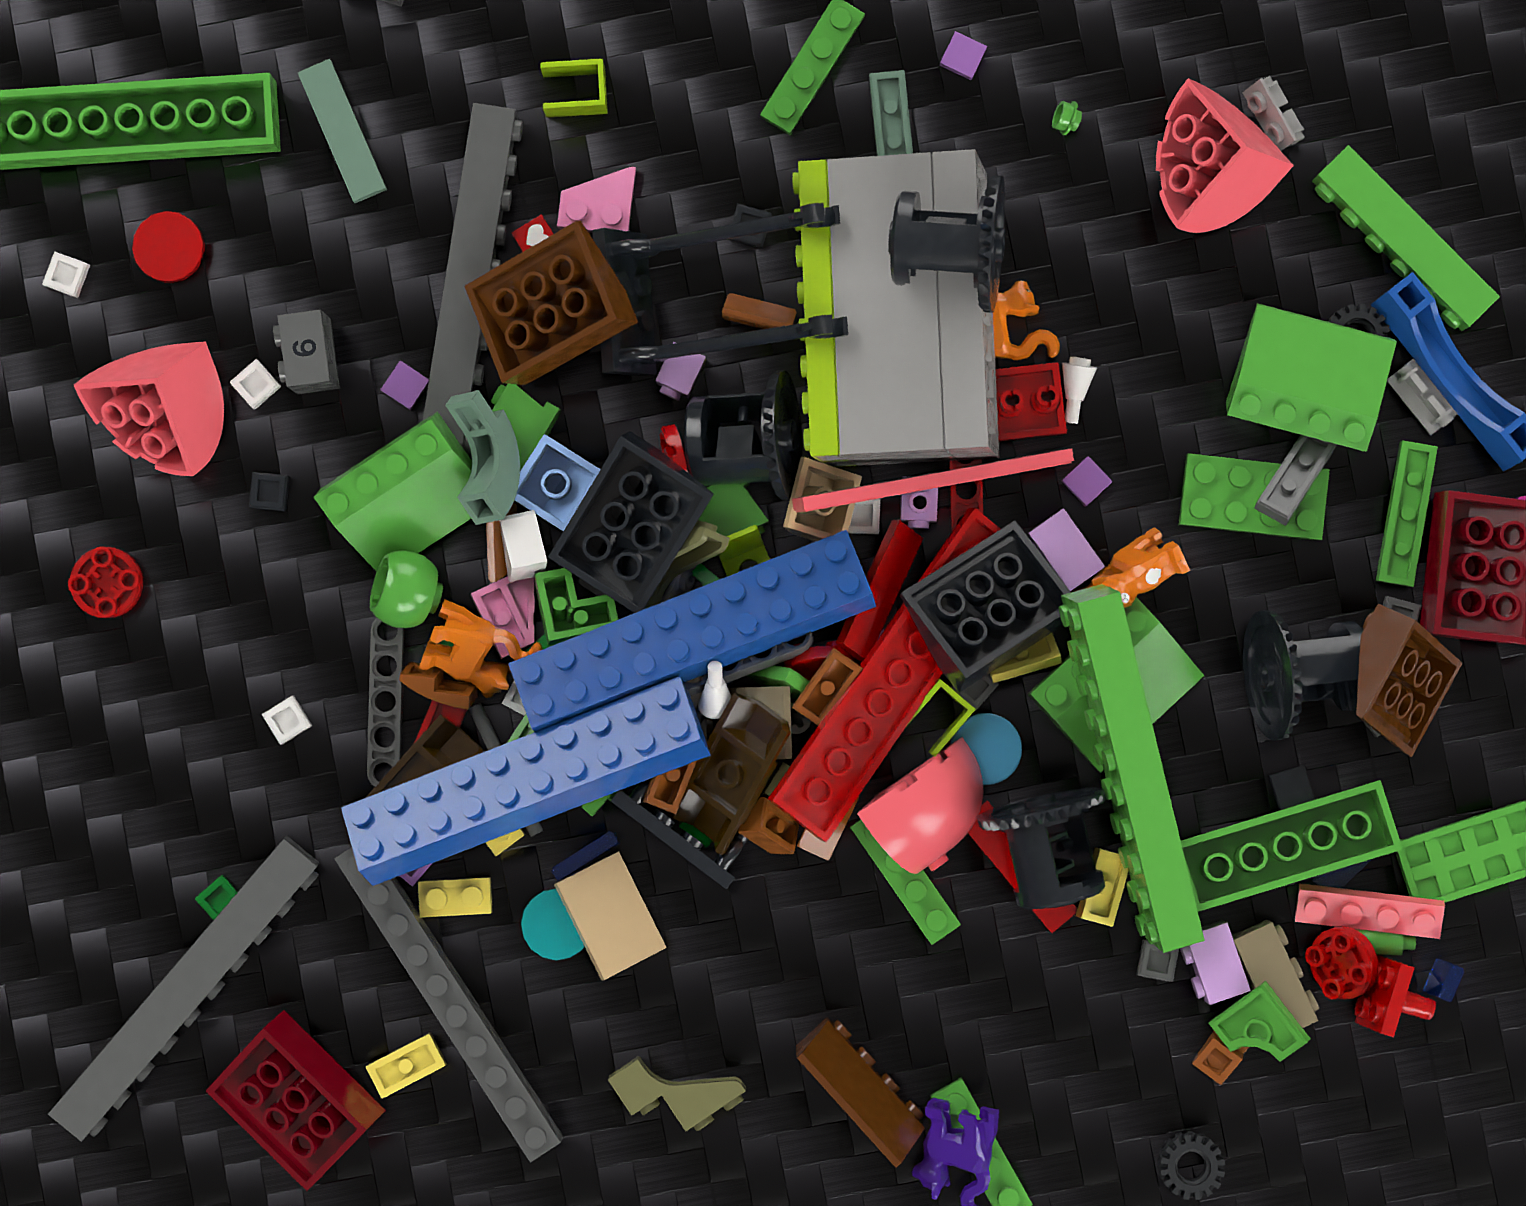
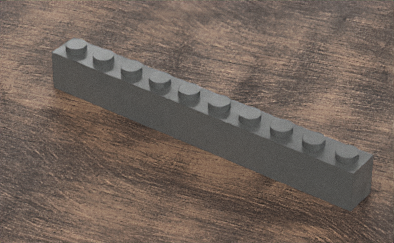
M473 103L423 416V420L438 411L468 456L471 455L468 440L445 405L451 396L473 392L476 385H482L484 365L479 364L481 350L487 351L488 346L464 286L501 265V260L496 259L498 246H504L507 226L501 223L503 211L510 210L512 190H507L509 176H515L518 159L517 155H512L514 141L520 142L523 130V120H518L516 109Z
M286 835L57 1102L48 1115L81 1142L88 1133L95 1137L108 1122L104 1117L106 1112L112 1106L118 1110L132 1094L127 1089L135 1079L142 1082L155 1067L150 1062L159 1051L165 1055L179 1038L174 1033L182 1024L189 1027L200 1015L202 1010L197 1006L206 996L212 1000L223 988L225 983L221 978L229 969L235 973L249 956L244 951L252 942L259 945L271 932L272 928L267 924L277 914L283 918L295 903L291 896L297 889L301 887L306 891L319 874L314 870L319 862Z
M352 847L334 858L528 1160L532 1162L561 1143L563 1139L562 1133L423 918H420L418 910L398 879L395 877L372 886L358 871Z

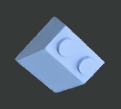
M544 434L520 471L519 486L514 501L530 511L534 510L536 515L564 531L601 469Z

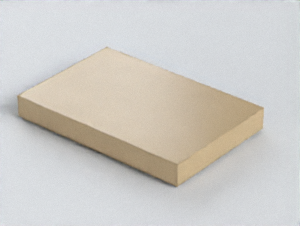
M619 852L554 884L602 981L667 948Z

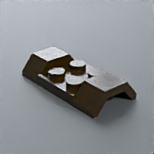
M733 693L707 741L711 755L697 760L677 813L669 812L668 815L673 819L693 825L714 841L715 851L718 854L724 855L740 825L745 824L778 764L775 761L791 734L788 722L763 703L741 694Z
M440 714L367 797L485 752V750L458 725Z

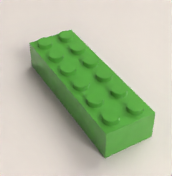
M1381 780L1181 840L1198 912L1403 850Z

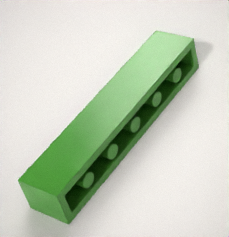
M1349 145L1312 180L1316 185L1315 191L1327 203L1332 201L1342 211L1340 213L1342 219L1352 228L1358 227L1367 236L1365 238L1366 243L1375 252H1383L1392 261L1390 266L1400 277L1405 278L1412 272L1417 276L1435 299L1437 307L1442 311L1440 314L1441 318L1451 328L1456 329L1458 327L1461 331L1467 329L1500 297Z

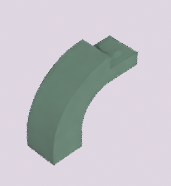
M479 390L451 396L445 406L466 436L472 454L470 478L457 498L475 525L503 520L513 505L520 480L519 450L512 425L503 409L498 411L491 410Z

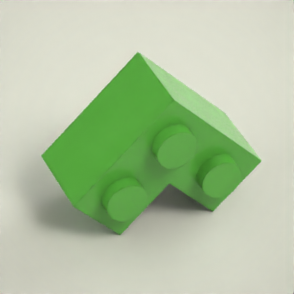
M561 568L535 573V590L548 647L618 620L614 599L608 595L577 600L572 573L569 570Z

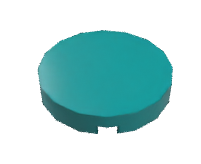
M556 888L545 890L532 898L524 910L521 922L523 937L531 950L543 958L552 960L570 958L584 948V944Z

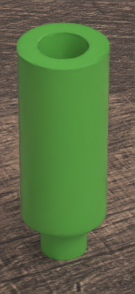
M1356 929L1367 937L1374 947L1376 954L1402 955L1403 950H1415L1416 948L1415 936Z

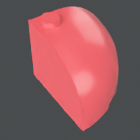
M1189 78L1179 89L1166 113L1165 119L1168 120L1163 141H1158L1156 152V171L1160 172L1162 190L1159 191L1163 206L1176 228L1192 233L1219 229L1241 218L1256 207L1294 166L1273 141L1244 113L1216 92Z
M206 341L165 345L140 351L108 363L74 384L83 406L96 425L102 422L107 430L116 438L112 442L134 459L142 457L155 464V469L158 471L180 476H194L207 465L218 447L223 429L224 400L218 373Z
M961 737L940 751L935 757H931L878 793L857 813L880 846L897 864L908 872L917 874L926 867L933 871L949 860L945 853L957 845L973 827L980 812L983 799V780L977 759L966 741Z

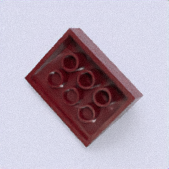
M1451 490L1434 493L1420 625L1432 636L1526 645V500Z
M285 1010L279 1013L254 1037L206 1090L306 1191L386 1111Z

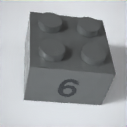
M321 310L277 315L279 325L273 326V334L276 347H281L283 361H278L281 383L285 382L286 386L297 394L340 389L331 319Z

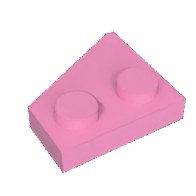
M628 167L561 191L557 228L563 229L578 220L583 223L588 232L592 233V230L600 228L629 231L636 167Z
M507 576L470 594L480 617L490 621L495 627L505 629L514 634L521 649L534 643V577L509 582ZM502 642L494 643L501 659L509 655Z

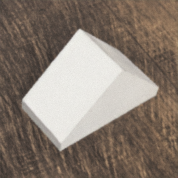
M531 510L507 515L503 520H499L509 582L533 578L535 573L545 572L547 558L535 511Z

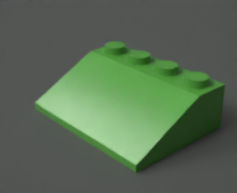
M1257 303L1226 400L1227 415L1366 452L1378 418L1397 341Z
M437 411L322 487L314 496V499L334 527L377 571L381 560L386 554L400 550L419 553L471 519L457 497L470 478L472 460Z
M1136 597L1132 605L1124 608L1153 724L1204 675L1158 619ZM1069 655L1027 695L1101 773L1104 770L1103 765L1099 766L1093 752V745L1097 744L1095 732L1089 730L1084 711L1089 709L1086 696L1082 697L1076 683V676L1080 675L1077 661L1073 662Z

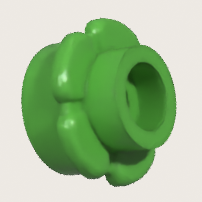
M1061 101L1055 110L1052 127L1060 130L1062 135H1067L1070 130L1076 131L1081 122L1082 112L1076 110L1078 108L1077 102L1072 101L1070 104Z

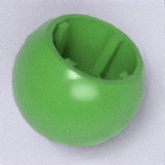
M400 550L386 554L381 560L374 578L370 596L371 612L383 623L396 628H411L422 624L429 613L434 614L441 600L443 585L437 582V568L425 556L414 551Z

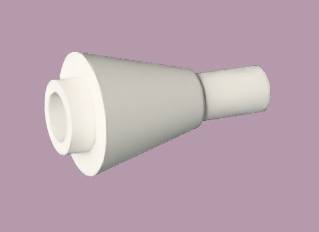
M1070 357L1069 363H1062L1065 398L1067 399L1065 421L1068 423L1078 424L1081 401L1084 400L1097 367L1090 366L1091 359Z
M711 661L708 664V679L698 708L705 717L720 719L732 696L723 679L722 664L719 661Z

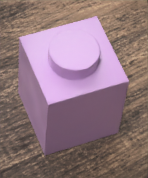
M697 354L666 359L655 380L656 384L662 386L659 392L679 401L681 396L689 399L707 361L706 357Z

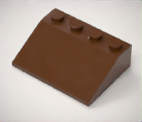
M578 220L464 286L501 382L506 384L526 385L638 322L625 288L583 223Z
M1378 604L1374 612L1370 613L1365 619L1363 632L1360 637L1356 715L1403 753L1412 757L1458 673L1462 662L1416 620Z
M827 1017L796 1045L797 1059L897 1168L925 1129L923 1122L920 1120L925 1115L912 1100L905 1104L896 1094L900 1087L887 1073L882 1077L872 1067L876 1063L875 1059L863 1046L857 1050L848 1039L852 1034L841 1021L836 1020L832 1023Z

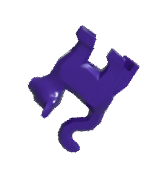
M933 1098L925 1107V1116L931 1119V1127L923 1142L924 1159L914 1166L912 1175L920 1180L923 1187L932 1190V1199H937L941 1189L950 1186L948 1165L975 1173L976 1180L964 1186L960 1194L961 1206H977L974 1203V1198L988 1189L991 1180L989 1166L992 1159V1145L998 1131L999 1110L982 1106L979 1114L982 1120H977L975 1115L970 1114L968 1110L962 1109L958 1122L963 1126V1129L954 1128L951 1123L949 1101Z

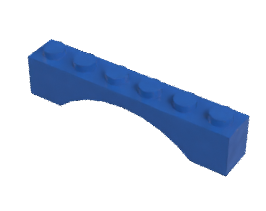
M1413 272L1371 303V306L1377 309L1376 312L1379 316L1383 314L1386 318L1384 320L1386 325H1389L1390 330L1504 472L1526 459L1525 412L1514 407L1496 394L1466 363L1444 327L1435 299Z

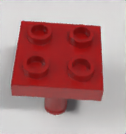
M1058 362L996 369L999 442L1067 433Z
M1377 955L1378 975L1370 990L1364 993L1363 996H1360L1356 1002L1355 1023L1380 1034L1394 1037L1401 1012L1430 1020L1435 1012V1000L1408 991L1415 967Z

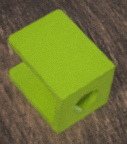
M603 59L540 63L543 77L598 74L600 100L543 103L546 117L608 114Z
M752 525L726 536L730 538L728 546L724 552L718 554L727 577L738 573L740 566L746 561H754L757 564H761L770 560L757 525Z
M938 679L925 696L923 703L910 720L911 722L939 688L964 708L956 720L928 751L934 757L976 710L941 679Z

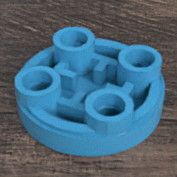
M981 713L970 716L951 738L950 745L961 737L966 741L979 764L983 785L996 784L1008 778L1015 771L1021 759L1022 744L1017 730L1008 720L995 714Z

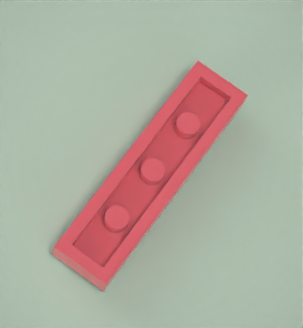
M1299 883L1295 922L1335 927L1347 926L1360 930L1440 939L1445 903L1444 900Z

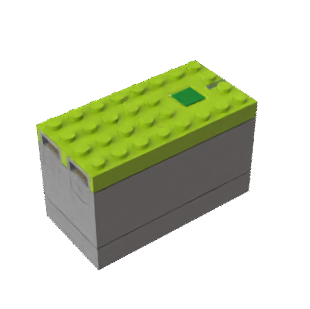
M975 149L932 152L933 154L928 152L827 159V161H798L799 172H793L794 194L799 195L800 207L807 204L824 203V208L839 205L840 212L839 225L823 228L795 227L796 231H801L802 245H796V263L798 268L803 267V282L797 283L798 302L803 304L805 318L799 319V324L807 323L808 318L820 315H832V319L847 316L848 321L847 336L826 339L800 338L806 344V355H801L800 358L801 375L807 378L808 392H802L803 413L809 416V428L804 429L803 433L805 451H810L811 457L824 464L842 467L1000 458L993 313L983 312V309L978 306V288H974L973 273L917 269L916 276H910V284L905 283L903 286H897L891 278L890 254L888 252L890 223L893 221L897 196L902 191L919 192L921 210L978 214L981 196H985V189L987 187V173ZM795 209L794 213L800 212V209Z

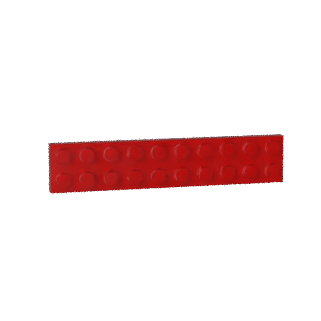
M968 508L919 581L1001 529L976 508ZM904 602L860 666L863 670L822 719L768 798L771 803L823 842L829 840L923 703L925 696L943 673L935 662Z

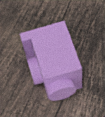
M938 488L901 494L900 520L908 522V527L912 529H929V523H936ZM917 496L924 497L926 507L923 509L915 508L913 499Z

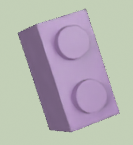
M1064 508L1026 534L1070 591L1105 567Z
M1221 920L1203 926L1202 931L1205 941L1180 948L1186 965L1192 963L1196 977L1191 978V982L1198 999L1203 997L1204 1001L1211 1005L1251 991L1227 922Z

